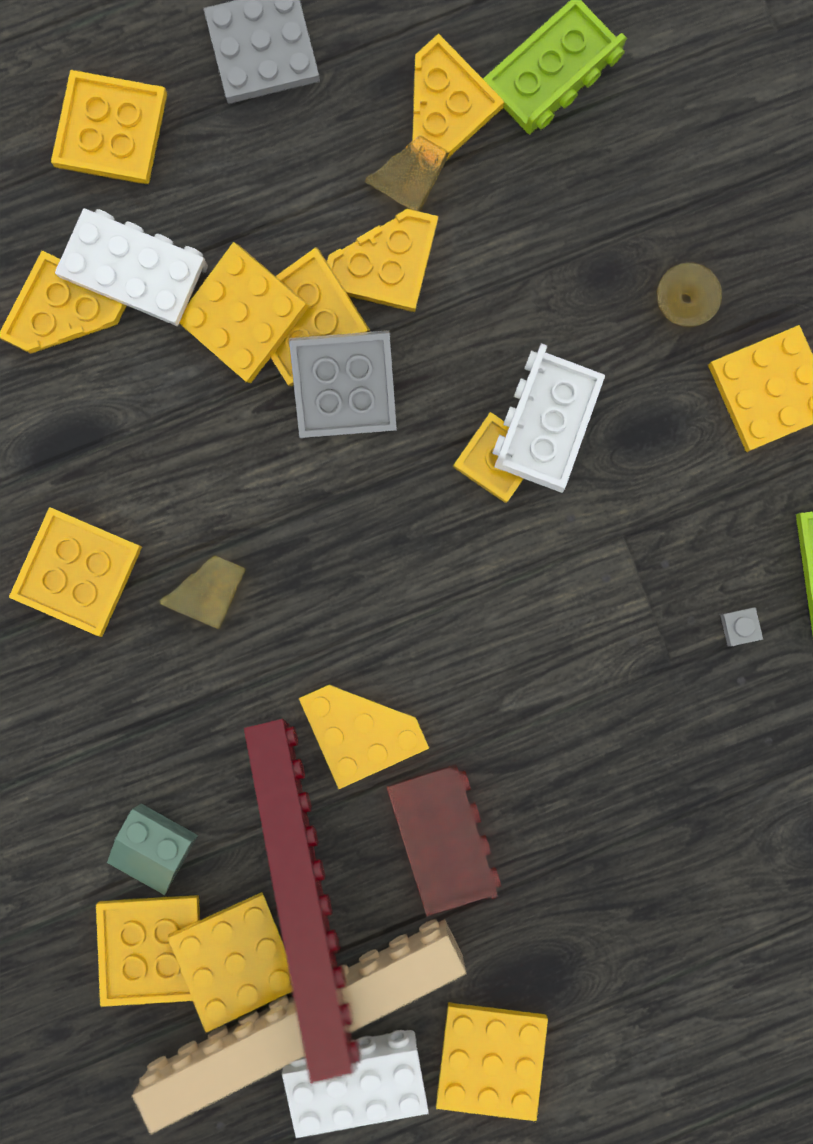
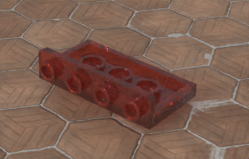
M455 764L388 785L389 797L426 916L491 896V899L497 898L496 888L502 886L496 867L490 869L488 867L485 856L490 855L491 851L486 835H478L475 824L481 822L476 803L469 804L465 791L471 790L465 770L459 772Z

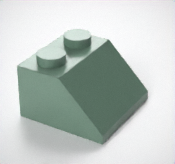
M139 804L131 810L119 831L107 863L165 895L198 835L149 807Z

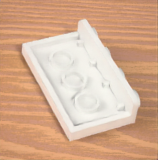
M83 208L55 274L59 278L178 326L201 272L205 273L208 268L203 254L189 246H185L184 249L173 245L172 240L163 235L155 234L153 237L143 233L144 230L134 223L126 221L124 225L116 222L114 217L105 211L96 209L95 212Z
M541 343L538 352L531 351L524 368L530 371L528 379H520L514 395L515 398L520 400L517 408L510 406L503 424L509 427L506 437L499 435L492 454L498 456L495 468L563 493L605 375L545 353L547 345Z
M396 1030L390 1034L373 1037L363 1036L357 1039L361 1051V1063H357L358 1070L351 1075L310 1084L305 1056L282 1067V1077L296 1138L429 1114L415 1032L413 1030Z

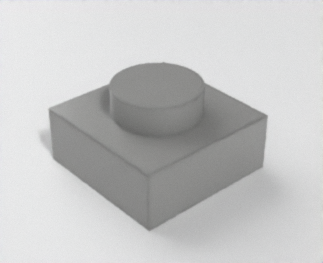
M756 607L720 615L727 646L763 640Z

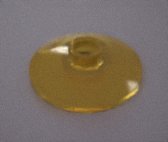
M681 263L672 267L663 275L657 288V302L661 312L668 320L683 327H696L706 323L717 313L722 301V289L719 280L711 270L697 263ZM688 294L691 297V303H685L681 295Z

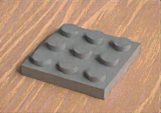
M235 0L204 8L228 104L320 82L300 0Z
M389 330L289 339L299 438L397 430Z

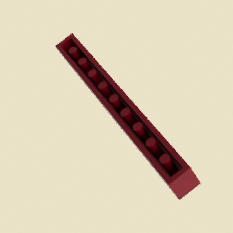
M279 719L244 728L307 1071L310 1084L354 1074L358 1070L357 1063H361V1051L358 1041H352L350 1025L354 1024L353 1011L350 1002L345 1003L342 988L347 986L343 966H337L335 952L339 951V941L335 929L330 930L328 916L332 915V906L328 894L323 895L321 881L325 880V872L321 859L316 860L314 846L318 845V837L315 826L309 825L307 812L312 810L308 792H303L300 779L305 778L303 763L301 759H296L294 746H298V737L294 726L290 727V724L284 719Z

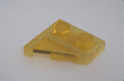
M418 136L402 152L390 158L387 164L374 174H370L365 182L409 209L421 212L450 152L423 136Z
M214 555L195 574H191L182 582L183 584L171 594L166 595L160 604L220 629L246 569Z

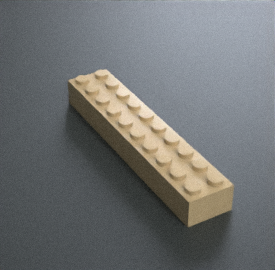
M437 919L430 920L419 927L420 932L410 937L407 934L401 935L389 943L390 947L380 952L374 949L365 953L359 958V963L349 968L346 964L342 965L347 984L346 988H342L345 1003L350 1002L354 1017V1024L350 1025L351 1032L466 974L463 955L445 919L440 922ZM284 995L270 1002L269 1008L260 1013L253 1010L243 1015L238 1020L239 1023L230 1028L224 1025L215 1029L208 1035L209 1039L199 1044L196 1041H191L182 1046L177 1051V1055L169 1059L166 1056H162L151 1062L147 1066L148 1070L145 1075L139 1079L140 1083L132 1095L150 1134L304 1057L294 996L288 998L287 995Z

